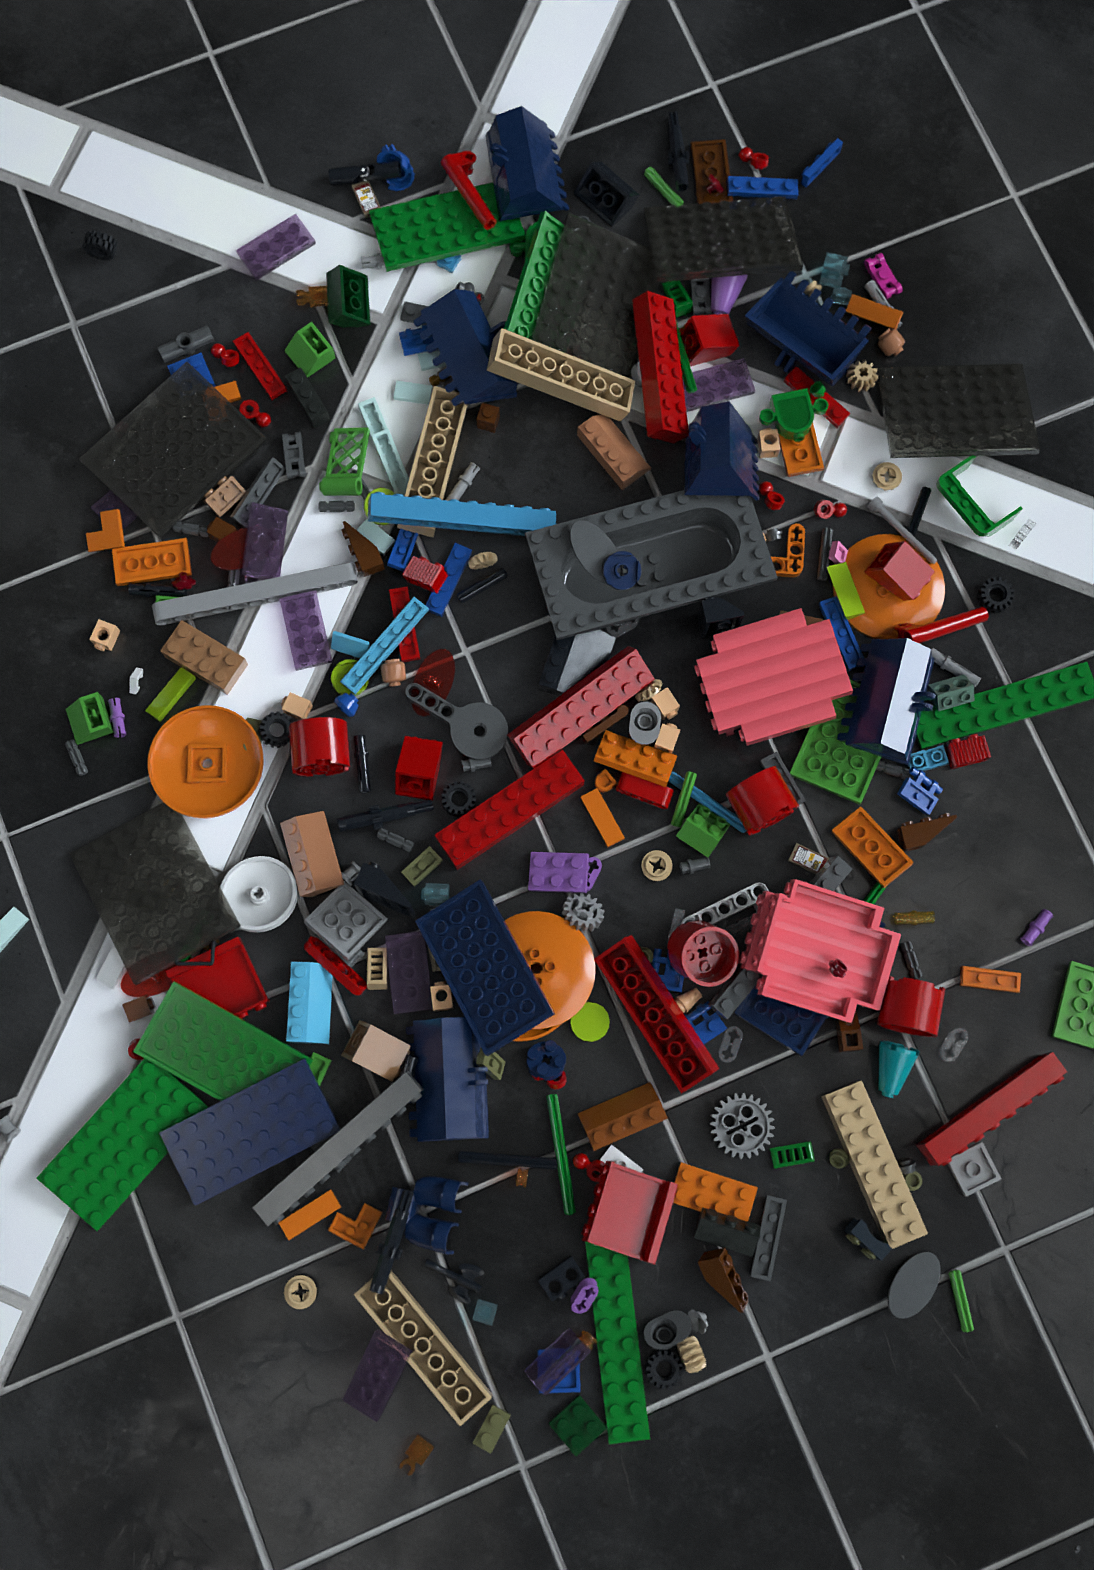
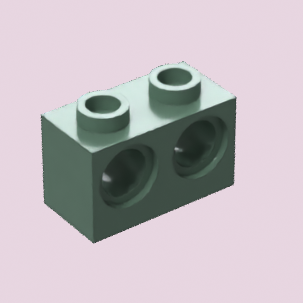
M964 674L928 685L929 692L936 694L935 699L930 701L938 711L975 701L974 686Z

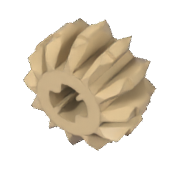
M866 360L862 364L857 361L847 371V384H852V389L858 388V392L862 388L867 392L869 387H874L875 381L878 379V375H876L877 368H872V363L867 365Z
M687 1337L677 1344L679 1356L688 1373H696L706 1367V1360L696 1337Z

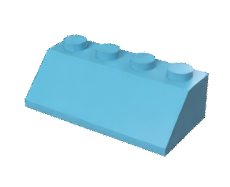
M291 962L286 1039L289 1043L329 1044L333 976L319 963Z

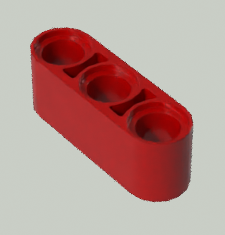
M625 772L621 773L616 786L618 792L662 809H668L674 790L667 786L664 787Z

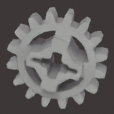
M574 893L572 898L568 896L562 907V915L565 916V920L570 922L569 925H575L577 931L579 928H582L585 933L587 929L592 932L594 928H599L604 919L603 914L605 911L601 909V903H596L597 898L592 900L590 899V894L584 897L583 893H580L579 896Z

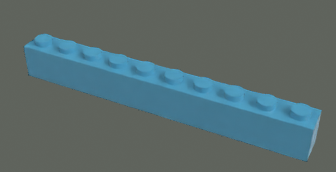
M383 492L371 493L368 499L369 522L525 536L526 532L556 524V511H550L549 508L532 509L530 506L518 508L510 504L497 506L495 503L478 504L476 501H468L466 503L459 502L457 499L446 501L438 497L425 499L417 495L404 497L402 494L385 495Z

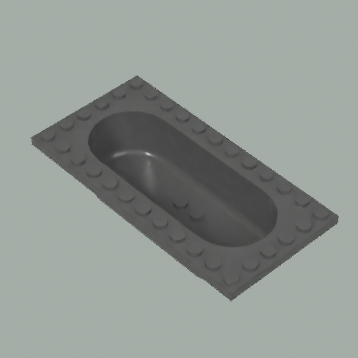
M685 490L526 532L525 537L556 640L703 601L707 597H717L777 581L778 577L751 496L684 495ZM585 520L595 524L610 538L617 551H627L634 555L641 565V577L634 586L626 590H616L596 580L584 569L574 553L570 540V529L576 521Z

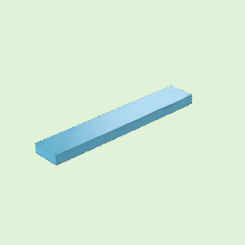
M413 597L340 682L356 694L428 612V607Z

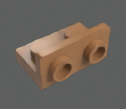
M224 476L217 482L219 486L215 490L211 488L204 494L205 499L203 502L218 517L227 512L246 493V490L233 476L228 478Z

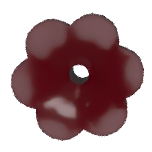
M710 174L708 180L711 184L706 187L707 191L712 193L716 189L719 193H722L724 188Z
M186 572L179 573V577L172 581V586L178 590L191 589L196 584V580L187 576Z

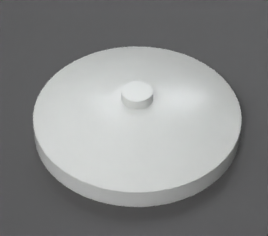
M266 856L251 857L236 864L224 877L219 892L220 906L227 919L237 928L247 932H265L278 927L292 914L298 899L296 880L290 869L281 861Z

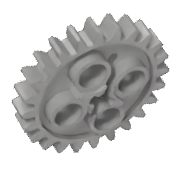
M735 1093L733 1095L734 1100L727 1096V1103L721 1100L719 1103L722 1107H714L715 1111L718 1112L717 1115L711 1114L715 1122H711L709 1125L715 1126V1129L710 1131V1133L717 1135L713 1141L719 1140L718 1148L724 1146V1153L726 1154L731 1151V1157L738 1153L739 1159H742L745 1153L747 1158H751V1152L758 1156L757 1149L765 1151L763 1144L770 1145L767 1137H774L773 1134L769 1133V1130L775 1129L769 1123L774 1121V1118H768L772 1111L764 1110L767 1105L766 1103L759 1105L760 1098L753 1101L752 1094L748 1099H746L745 1093L741 1094V1098ZM744 1106L751 1109L749 1118L743 1117L741 1113ZM727 1115L731 1116L734 1120L731 1127H727L724 1124V1118ZM758 1117L757 1121L744 1127L745 1131L739 1129L729 1135L726 1134L730 1129L739 1126V1121L743 1123ZM753 1125L760 1127L761 1131L758 1136H754L751 1133ZM735 1134H740L743 1137L742 1144L736 1145L733 1142Z

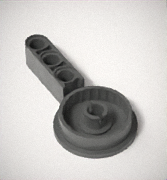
M411 683L406 687L405 692L409 702L451 727L452 741L463 755L473 759H487L497 754L505 745L508 725L504 715L493 705L476 702L464 707H456L417 683ZM412 689H417L420 693L417 697H411L409 692ZM428 699H434L436 704L428 707L425 702ZM443 709H450L452 714L448 717L443 716L441 713ZM482 728L485 733L482 736H476L474 729Z

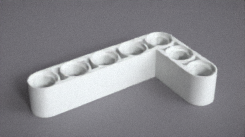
M755 883L686 917L681 924L702 920L701 916L704 913L711 916V922L709 923L715 925L751 906H754L757 912V896L754 895L753 889L759 888L762 892L769 890L765 884ZM739 896L743 897L746 901L745 905H738L736 898ZM720 905L727 906V914L720 913Z

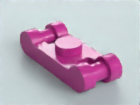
M882 253L875 255V258L864 260L867 271L886 299L890 298L893 294H899L903 291L901 284L897 282L885 262V257Z

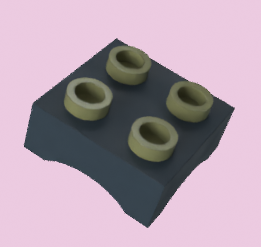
M854 1218L844 1229L847 1233L846 1238L854 1245H860L863 1248L861 1252L869 1259L882 1261L892 1250L887 1243L877 1240L870 1233L867 1224L862 1219L857 1220Z

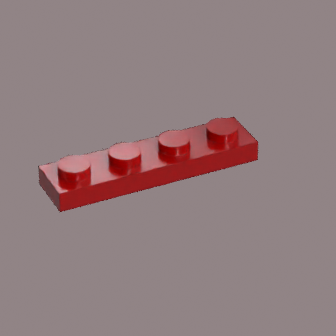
M249 332L233 340L235 347L271 400L287 392L285 385Z
M797 366L784 378L783 382L794 391L807 388L812 405L815 400L819 399L814 397L809 391L815 382ZM825 392L821 398L827 400L829 406L826 413L822 416L838 428L851 413Z
M408 587L389 590L394 619L410 602ZM415 626L399 644L402 662L420 660Z

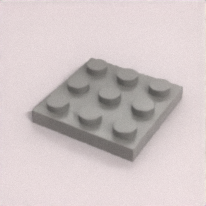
M345 881L344 885L337 887L304 920V924L347 961L387 922V918Z

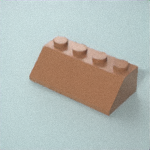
M604 415L592 416L578 426L577 436L622 490L651 470L648 463L609 417Z
M324 811L296 816L280 823L300 897H314L344 885Z

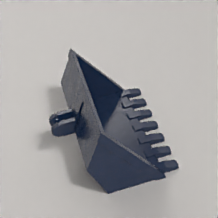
M522 105L496 115L485 138L499 220L504 221L537 215L543 211L569 210L568 204L561 200V198L565 199L567 195L565 191L559 188V186H564V180L557 176V174L562 173V169L554 163V161H560L559 156L552 151V149H558L557 144L550 139L555 138L554 131L548 128L546 122L539 119Z
M790 271L785 279L781 277L745 315L747 324L782 349L774 363L777 367L781 365L786 355L791 357L784 367L783 371L785 373L789 372L797 360L833 387L846 374L860 351L868 343L869 340L865 337L871 330V327L864 325L859 333L853 328L859 320L856 316H852L847 324L844 323L841 318L846 312L845 308L839 307L833 315L828 310L834 301L831 298H827L822 306L818 304L816 300L820 296L821 291L816 288L810 297L807 296L804 291L809 282L802 280L796 288L791 283L797 274L794 271Z
M453 289L420 311L422 315L413 322L416 327L425 323L428 326L426 330L420 333V337L422 340H426L432 336L434 342L426 346L427 352L432 353L439 349L441 353L432 362L434 366H439L445 362L447 368L439 372L438 375L442 380L452 376L453 381L446 385L445 389L448 393L458 389L460 394L451 400L454 406L463 402L464 404H473L517 397L518 382L487 371L493 338L501 328L504 329L506 321H502L491 328L473 291Z
M730 401L701 407L694 420L688 426L689 436L686 437L684 495L751 496L756 501L759 500V495L756 492L759 490V486L756 483L759 481V477L755 473L759 471L758 466L755 464L758 462V457L755 455L758 453V449L755 446L758 444V440L753 435L751 428Z
M908 638L872 639L870 644L861 645L860 651L869 652L867 658H860L856 663L858 667H865L864 673H855L853 675V680L861 682L860 688H852L853 693L850 695L857 697L856 703H846L845 706L846 711L853 712L852 718H843L841 721V725L849 726L848 733H839L837 740L845 741L847 746L909 766L922 711H931L933 708L931 704L924 703V701L934 700L936 696L932 692H927L934 665L932 651L930 648Z
M451 1017L413 1021V1026L406 1027V1035L414 1034V1043H409L408 1045L411 1046L410 1052L414 1051V1056L419 1058L415 1067V1080L424 1090L420 1092L422 1097L416 1101V1111L409 1112V1120H417V1129L409 1130L410 1137H417L418 1142L489 1138L488 1080H486L488 1068L479 1067L476 1064L477 1054L481 1046L466 1018Z

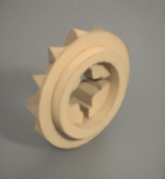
M890 462L877 465L872 474L873 482H875L877 488H881L884 491L895 489L902 481L901 470L897 465ZM888 471L889 477L891 478H889V480L886 482L885 477L882 476H885V474Z
M492 552L479 553L468 561L469 567L475 570L488 568V566H492L498 561L497 554Z
M654 680L639 691L635 698L638 702L649 700L661 690L663 683L661 680Z
M655 850L644 856L641 868L643 874L649 880L658 882L670 875L672 861L665 852ZM661 859L660 866L662 869H657L653 873L654 866L651 863H657Z
M304 1275L291 1278L284 1289L285 1300L291 1307L296 1309L309 1307L317 1295L314 1281ZM300 1285L302 1289L309 1290L303 1294V1301H301L300 1295L292 1294V1292L299 1289Z

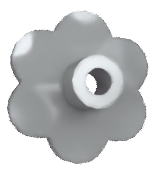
M690 1310L688 1316L692 1323L691 1329L694 1332L704 1334L708 1327L706 1314Z

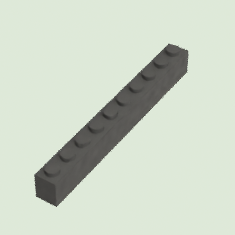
M831 856L809 884L835 891L853 868L839 856ZM740 965L707 1005L722 1018L728 1019L763 975L743 969Z
M409 1071L404 1073L252 1208L267 1226L272 1223L277 1225L285 1218L283 1213L289 1209L290 1212L300 1204L298 1200L303 1195L307 1198L315 1191L313 1187L318 1182L322 1185L331 1177L328 1173L333 1169L338 1171L346 1164L345 1158L349 1155L354 1157L361 1150L359 1146L362 1143H370L376 1137L374 1133L379 1128L382 1131L392 1123L390 1119L394 1115L399 1117L407 1110L405 1106L410 1101L414 1104L422 1097L420 1092L424 1089Z

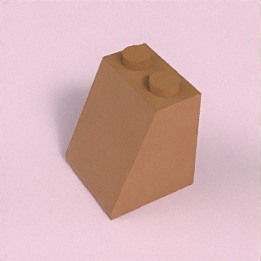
M359 1020L341 1056L393 1082L394 1078H397L401 1071L400 1066L403 1060L405 1061L406 1055L410 1054L409 1049L411 1046L373 1025Z

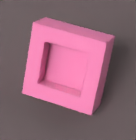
M833 541L828 558L834 564L843 563L846 561L848 550L839 541Z

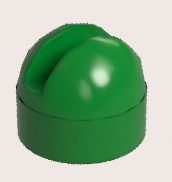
M820 381L812 384L809 391L814 397L821 398L824 396L826 388Z

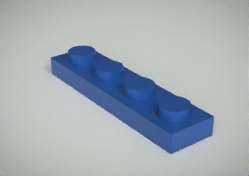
M728 176L727 196L797 199L798 179Z
M457 543L454 544L444 565V570L448 577L438 593H431L425 605L429 609L428 612L440 617L443 616L472 554L471 549Z
M835 596L819 602L818 605L824 619H830L847 671L859 668L856 665L857 660L864 657L849 622L844 615L838 597Z

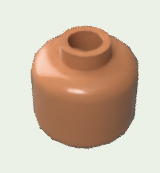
M889 328L878 337L877 345L886 356L892 354L896 356L904 350L902 346L905 340L896 329L890 330Z
M400 659L384 660L385 663L380 667L382 681L389 683V687L401 685L400 681L406 680L405 663L401 662Z

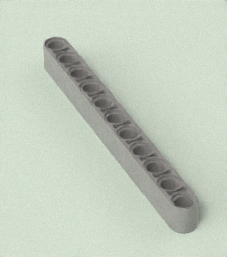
M343 563L164 600L152 604L155 624L166 625L180 622L181 620L185 621L344 588L357 584L358 579L354 564Z

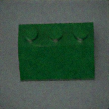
M340 264L326 273L329 323L342 328L371 325L368 275Z

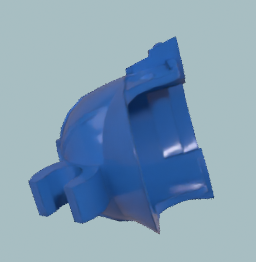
M393 144L389 147L385 145L381 149L382 152L377 156V163L400 162L401 178L386 179L389 184L388 189L402 191L410 187L414 180L413 168L410 165L409 158L399 150L396 151Z

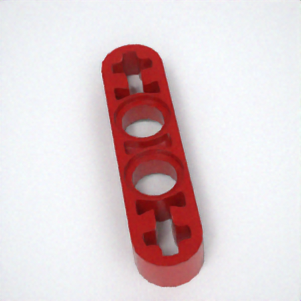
M315 936L309 937L304 944L306 952L352 994L361 995L367 988L365 980L319 938Z

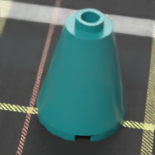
M880 1041L878 1090L882 1091L881 1095L893 1098L894 1095L899 1094L919 1056V1050L912 1047L907 1050L908 1048L902 1044Z

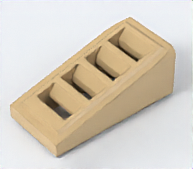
M387 947L367 948L368 990L387 989ZM383 955V958H372V956ZM383 963V966H372V964ZM383 971V974H372V972Z

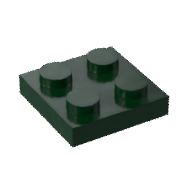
M580 1394L549 1422L551 1428L575 1457L607 1429Z

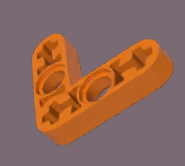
M793 524L789 527L786 558L771 557L772 562H777L781 566V569L776 571L777 576L798 577L803 570L805 529L801 524ZM795 529L798 530V533H800L797 537V541H794L795 534L792 533ZM796 546L800 549V553L797 555L792 554L790 548ZM793 560H797L796 568L799 569L796 572L793 571V568H790L793 565Z

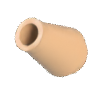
M694 988L675 997V1001L682 1012L687 1013L702 995L697 988Z

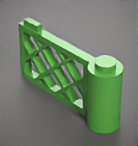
M334 428V432L330 433L329 443L331 444L326 475L319 483V490L324 496L361 495V479L370 434L369 428ZM339 434L348 435L341 443L338 441ZM358 434H364L363 438L358 442L353 439ZM352 440L355 445L347 451L344 446ZM342 448L345 453L336 459V452ZM359 448L361 452L354 459L351 454ZM349 456L352 461L343 467L341 462ZM355 464L358 466L357 473H348V470ZM337 465L342 468L337 474H332V470Z

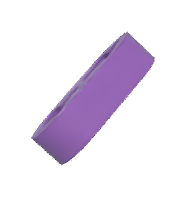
M596 857L589 858V863L596 862L598 869H594L591 874L588 873L589 879L587 883L589 887L587 886V892L593 887L602 868L601 861Z
M583 1279L571 1296V1307L575 1313L586 1312L598 1295L599 1291L595 1279Z

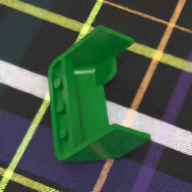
M975 452L941 475L937 480L936 486L976 535L991 537L1010 524L1023 508L1021 506L997 523L988 518L956 478V476L967 470L978 456Z

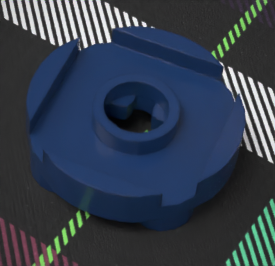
M618 551L608 556L602 568L605 583L616 590L631 588L641 577L639 561H637L633 554L627 551ZM620 565H623V569L627 570L626 573H623V576H620V573L617 572Z
M553 1040L539 1042L533 1045L527 1052V1069L536 1078H544L546 1081L554 1080L564 1071L566 1065L565 1052ZM543 1058H549L550 1064L542 1063L541 1061Z

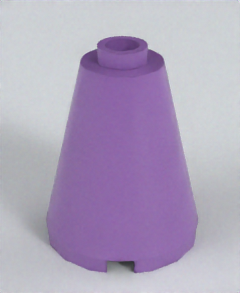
M717 264L712 268L711 312L714 315H729L748 275L746 272L742 274V269L723 264L722 268H717Z

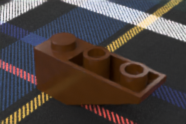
M343 521L344 528L341 531L345 540L349 539L351 545H348L351 556L355 555L357 561L354 563L358 573L362 571L363 576L366 577L384 570V564L377 546L346 521Z
M950 813L939 815V818L934 820L931 817L921 819L920 823L913 824V821L902 823V826L897 829L901 849L907 852L922 848L954 821L957 815L950 816Z
M855 1010L852 1023L835 1019L839 1053L863 1050L857 1011Z
M726 1248L704 1252L698 1264L705 1280L734 1308L742 1313L749 1299L747 1292L744 1291L741 1285L740 1276L734 1269L731 1256L728 1255Z

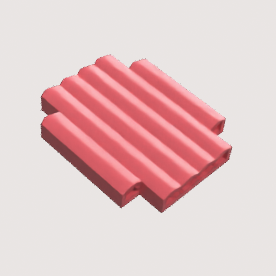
M802 608L713 635L714 641H711L713 652L718 653L697 659V665L694 666L697 677L701 676L703 683H700L702 694H707L708 701H705L707 710L712 712L714 717L710 719L713 730H718L719 735L726 733L727 736L734 734V730L741 728L742 730L738 731L740 739L745 741L747 746L836 719V713L832 700L853 693L830 619L807 626Z
M791 879L790 882L786 883L784 888L785 894L763 891L762 894L758 895L756 900L758 910L757 913L752 915L750 924L753 925L751 933H747L745 938L747 947L739 958L741 968L763 975L756 984L758 995L848 1023H852L857 1005L880 1011L901 937L899 933L879 927L884 912L883 907L797 879ZM839 959L846 965L848 971L843 978L835 977L829 971L830 961Z

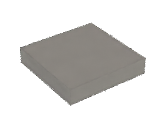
M983 1142L968 1148L959 1155L951 1156L952 1161L948 1163L964 1197L1001 1180Z

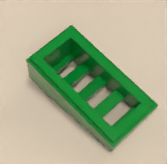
M678 278L662 284L666 297L674 300L676 317L693 311V302Z
M811 1141L770 1148L774 1169L815 1162ZM802 1147L806 1149V1159L803 1157ZM794 1148H797L799 1160L795 1159ZM788 1149L791 1159L790 1162H787L785 1150ZM777 1151H781L783 1163H779Z

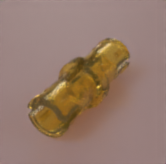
M916 910L907 913L895 912L894 919L896 920H894V924H912V926H917L919 923H935V917H933L935 913L934 911L917 912Z

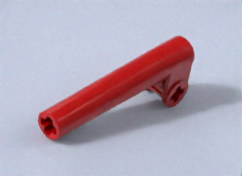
M467 150L444 156L441 160V165L484 229L489 230L496 225V219L468 177L473 173V163L477 159L476 154Z
M980 607L924 625H914L911 623L897 624L894 626V629L897 630L898 638H908L920 644L988 620L989 614L986 608Z

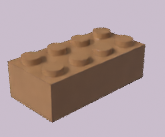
M183 620L180 621L161 649V653L165 658L226 695L230 693L248 666V662L243 656Z

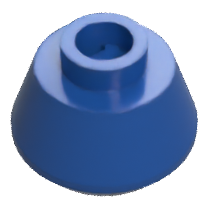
M344 693L335 697L334 703L348 717H353L359 707L357 704L359 700L352 693L349 695Z

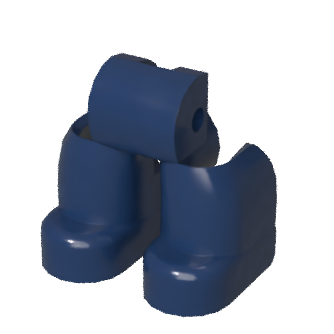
M435 1176L419 1178L416 1181L414 1191H412L414 1195L408 1210L409 1216L405 1228V1238L410 1243L421 1248L442 1254H454L453 1250L446 1249V1243L451 1227L459 1226V1223L423 1216L419 1213L420 1206H430L449 1212L461 1213L462 1210L455 1209L457 1191L461 1185L468 1186L469 1183ZM392 1187L385 1220H392L395 1208H398L403 1189Z

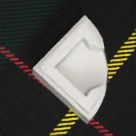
M136 667L130 676V693L136 694L139 691L138 680L143 678V669Z

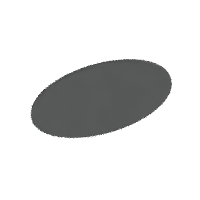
M585 520L576 521L570 529V540L574 553L581 565L592 577L606 584L602 574L603 564L608 556L618 551L610 538L595 524ZM620 565V568L617 569V572L620 573V576H622L623 574L622 565Z
M922 1252L911 1257L896 1273L888 1293V1308L895 1318L906 1319L917 1314L932 1298L939 1283L941 1270L940 1262L933 1253Z

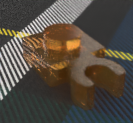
M327 286L309 287V292L304 290L296 291L297 296H303L302 299H297L299 306H303L307 302L310 303V307L328 306Z
M418 1434L405 1451L409 1458L402 1460L399 1468L402 1469L405 1464H409L411 1470L408 1472V1475H412L415 1471L416 1462L422 1466L434 1449V1446Z

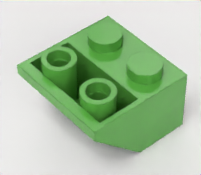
M312 322L297 331L284 350L298 369L302 368L307 378L335 359L332 346Z
M98 692L77 699L66 709L77 745L114 733L104 699Z
M698 804L676 837L706 857H709L731 824L723 817L710 811L708 807Z

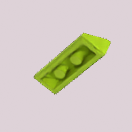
M843 562L828 566V573L846 619L850 620L865 614L847 563Z
M181 667L145 711L161 722L195 681L196 677Z

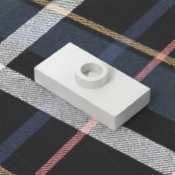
M613 1145L608 1148L600 1159L604 1163L606 1161H613L615 1164L635 1171H643L640 1166Z

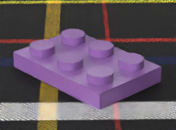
M531 852L528 890L587 893L589 854Z

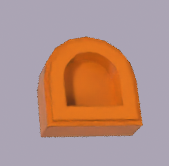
M606 769L595 778V787L600 792H608L618 784Z

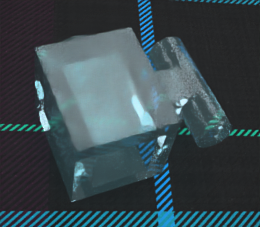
M827 252L819 284L840 289L843 276H847L849 271L848 257Z
M426 883L421 891V900H425V905H441L449 900V884Z

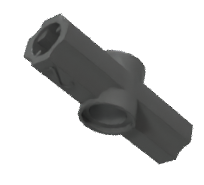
M205 326L191 333H180L175 340L157 348L166 363L182 355H192L196 349L215 340L209 327Z

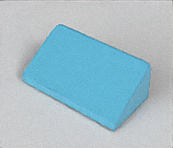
M333 631L332 650L361 658L370 648L368 641L337 631Z

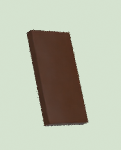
M726 140L690 142L698 209L733 206V196H727V178L730 176ZM710 174L724 188L722 193H719L716 189L712 193L707 191L706 187L711 184L708 180Z

